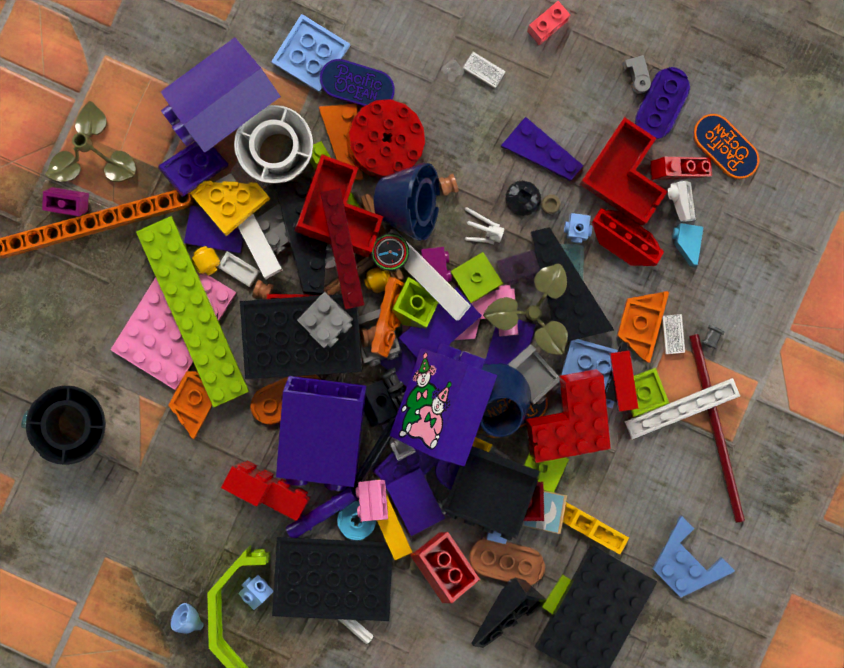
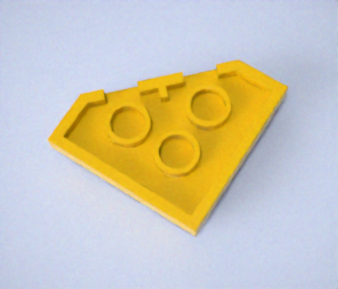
M203 181L190 192L192 197L226 236L271 199L258 183L253 182L246 184L223 181V183Z

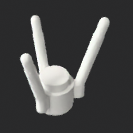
M466 207L465 211L490 226L485 227L467 221L468 225L486 231V237L489 238L466 237L465 240L486 242L493 245L494 242L500 243L504 228L499 227L500 224L494 223Z

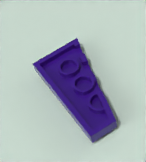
M526 117L501 145L502 148L508 149L516 155L532 161V163L540 165L569 181L583 167L578 160Z

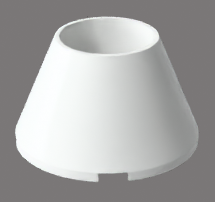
M269 105L237 129L234 147L240 165L251 177L261 182L276 184L295 178L306 168L312 156L313 137L306 121L297 112L284 106ZM274 134L289 136L293 140V149L287 159L279 163H268L261 159L260 148L266 138Z

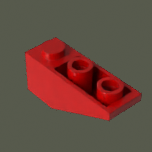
M662 157L652 160V180L711 177V158Z

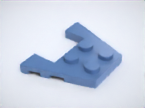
M683 516L678 518L677 524L671 531L665 547H663L652 568L680 598L735 571L722 557L706 570L682 546L680 542L694 530Z

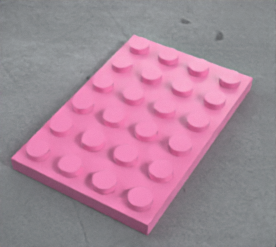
M198 273L215 314L220 321L237 292L211 276H207L206 273ZM155 277L112 346L111 351L174 390H177L186 371H189L194 362Z

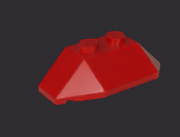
M600 209L591 222L599 244L630 266H656L664 253L652 233L621 212Z

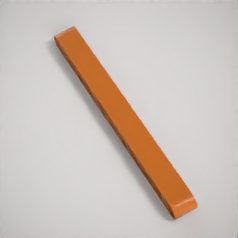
M177 190L2 237L0 238V245L2 246L0 259L186 209L192 206L194 198L189 192L187 194V201L180 203L181 195ZM169 199L168 207L162 208V201ZM146 204L151 206L148 213L143 212V207ZM131 209L132 216L125 218L126 210ZM113 214V221L111 223H107V216ZM94 219L95 226L88 228V222ZM75 224L77 229L71 234L69 229L71 225ZM57 229L58 235L52 239L51 233ZM38 234L39 241L34 244L33 237ZM17 240H20V241H21L20 247L17 248V249H15V247H14L15 242H16Z

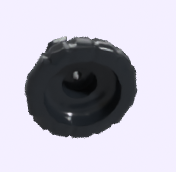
M522 180L511 184L505 194L507 207L516 215L528 216L535 212L541 203L539 189L528 181Z

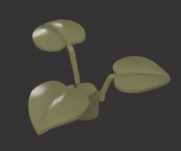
M89 101L82 108L76 119L75 127L78 133L72 138V143L75 146L73 148L75 157L68 151L57 153L52 158L45 175L58 182H69L77 178L81 172V167L77 163L79 161V151L88 152L92 150L107 161L104 172L106 177L113 182H122L134 177L136 174V164L132 157L124 151L113 152L109 159L93 147V143L89 138L92 134L98 135L104 131L107 119L105 114L92 101Z
M555 264L541 269L535 276L534 283L536 289L544 293L536 305L530 306L526 311H517L518 304L516 300L503 297L491 303L483 316L496 328L509 330L517 324V314L525 315L529 321H537L543 327L534 334L537 345L550 354L562 355L568 339L567 330L563 324L557 321H551L545 325L540 320L542 311L539 308L547 294L551 298L556 299L566 290L567 276L561 264Z

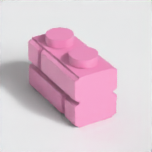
M385 480L358 482L356 496L359 498L360 506L357 508V514L361 518V522L388 519Z

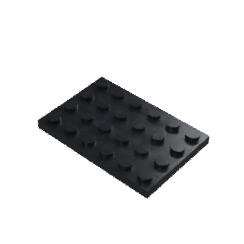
M342 294L329 295L353 320L350 322L352 324L351 328L346 333L341 332L337 336L339 340L331 348L329 346L323 348L310 335L311 333L297 321L320 296L240 301L245 379L362 372L358 307L344 309Z
M277 537L272 616L389 621L393 555L387 542Z
M590 545L534 647L571 668H610L657 581Z

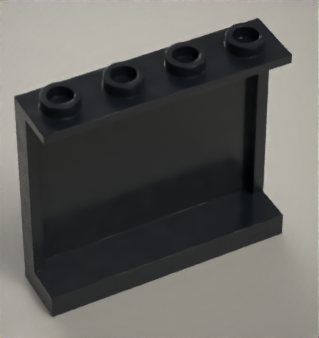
M472 446L465 466L460 465L445 508H442V511L446 512L445 516L456 520L457 517L465 519V524L474 527L475 524L483 526L482 530L493 534L494 531L501 533L500 537L510 541H512V538L517 539L541 471Z

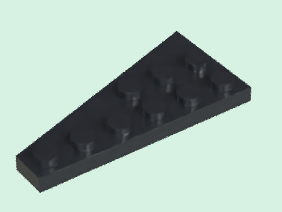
M293 181L273 183L277 192L278 203L281 207L288 240L293 251L292 255L296 262L303 294L321 296L324 293L327 243L295 232L310 184Z
M550 227L531 231L530 234L539 270L555 264H561L567 276L566 290L559 298L553 299L548 294L546 296L551 320L560 322L565 326L568 334L567 342L614 331Z

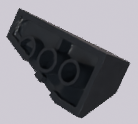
M516 577L510 579L501 590L471 644L475 647L484 648L501 636L504 628L514 627L518 624L516 620L524 614L529 616L546 601L545 597L526 580Z

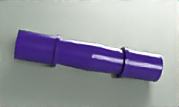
M348 487L336 496H332L331 500L318 506L307 515H302L297 521L286 526L288 535L291 538H298L307 531H311L312 527L325 521L336 512L343 511L344 508L358 500L356 492L352 487Z

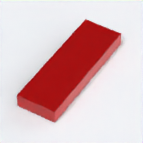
M630 350L609 353L618 411L639 409Z

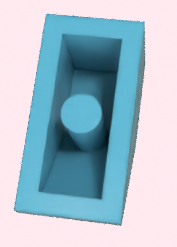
M680 223L677 225V228L674 227L672 239H675L674 245L689 266L694 267L698 265L703 227Z

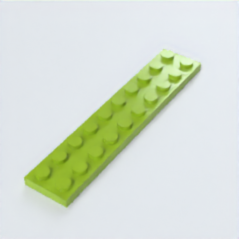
M170 216L136 231L213 407H217L250 392L173 217Z

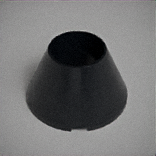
M57 386L48 389L32 403L26 418V433L31 446L45 460L60 465L79 463L93 455L101 445L106 430L105 414L98 400L88 391L76 386ZM70 406L78 409L85 420L84 433L75 443L67 440L59 428L60 417Z

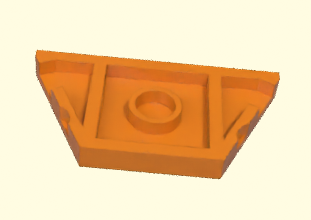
M668 291L626 299L617 337L624 343H627V346L647 363H650L669 295Z
M186 371L168 406L176 414L180 423L186 428L193 439L196 438L213 405L198 371Z

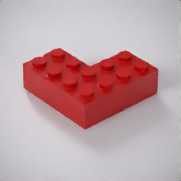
M624 117L579 185L641 226H644L668 192L636 171V168L656 140V137Z
M321 154L295 232L331 244L320 193L340 188L353 251L368 258L372 253L383 216L347 203L358 167Z
M597 369L559 376L563 412L526 419L527 434L530 438L528 439L530 456L535 463L611 449L604 375Z
M248 460L231 467L221 486L222 489L256 507L263 503L295 521L301 517L311 496L307 495L308 491L300 487L298 489L291 487V484L287 483L285 479L281 478V480L274 478L272 472L266 469L261 471L256 468L257 465Z

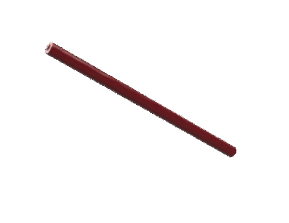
M699 334L689 336L702 390L711 387V382ZM717 406L707 410L736 523L743 522L745 518Z

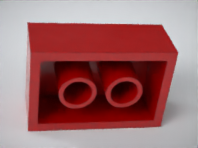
M439 532L410 555L442 603L452 604L480 580L449 532Z

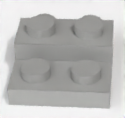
M278 204L256 218L269 245L277 255L287 249L285 246L290 244L282 218L281 207Z
M324 292L297 321L311 333L310 335L323 348L327 346L331 348L339 340L337 336L341 332L346 333L351 328L352 324L350 322L353 318Z

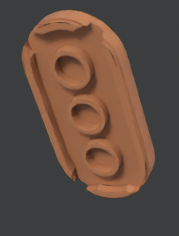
M485 537L476 541L470 549L469 560L471 566L478 574L504 582H508L516 577L526 580L530 585H533L542 579L545 572V563L541 554L530 547L507 541L506 544L487 540Z

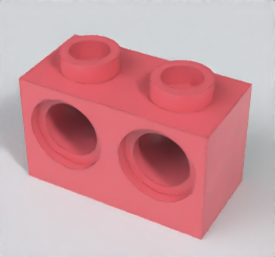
M557 1L529 24L527 32L540 45L568 22L570 13Z

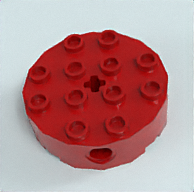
M392 99L376 100L364 106L350 122L347 133V150L354 165L366 175L380 179L414 166L421 157L425 145L424 127L417 114L406 104ZM384 137H388L389 140L386 141V142H383L382 139H383Z

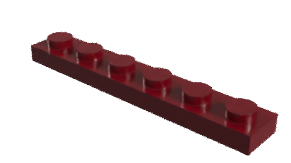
M341 189L321 192L344 309L364 306Z

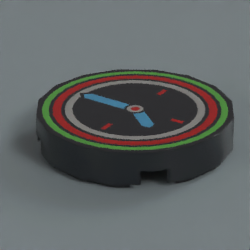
M393 233L384 234L376 239L371 258L375 266L381 270L396 272L407 263L409 259V246L406 240L399 235Z

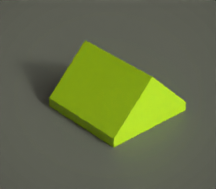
M408 277L392 311L402 325L426 329L439 302L420 283Z

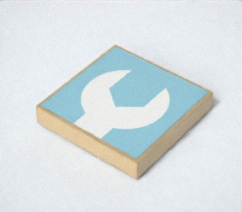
M544 491V521H523L522 526L561 534L567 495Z

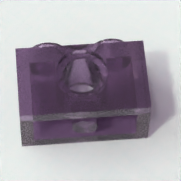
M534 250L496 262L503 284L507 283L510 286L518 284V280L526 278V281L534 279L540 271ZM514 265H522L523 273H515L513 270Z

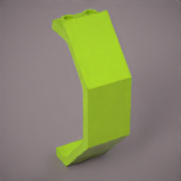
M251 545L207 593L209 649L226 668H248V666L223 638L222 588L240 566L266 565L271 560L270 552H265V549H254V552H251Z

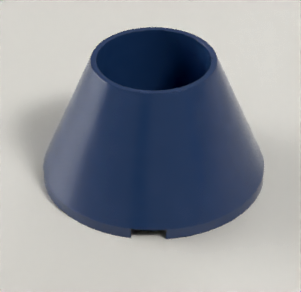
M421 163L382 177L375 188V214L383 216L382 221L417 241L426 240L431 235L438 217L439 207H436V197L440 196V184L434 166L430 163Z
M503 363L484 364L482 370L497 375L487 405L499 398L511 399V404L499 416H483L477 434L490 437H505L514 433L527 416L531 405V390L525 377L514 367Z

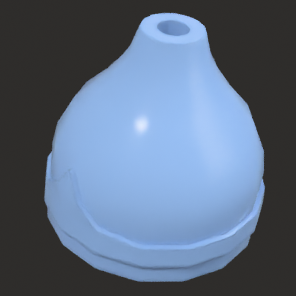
M187 603L181 604L175 610L171 619V628L178 633L188 634L201 630L204 626L197 610Z

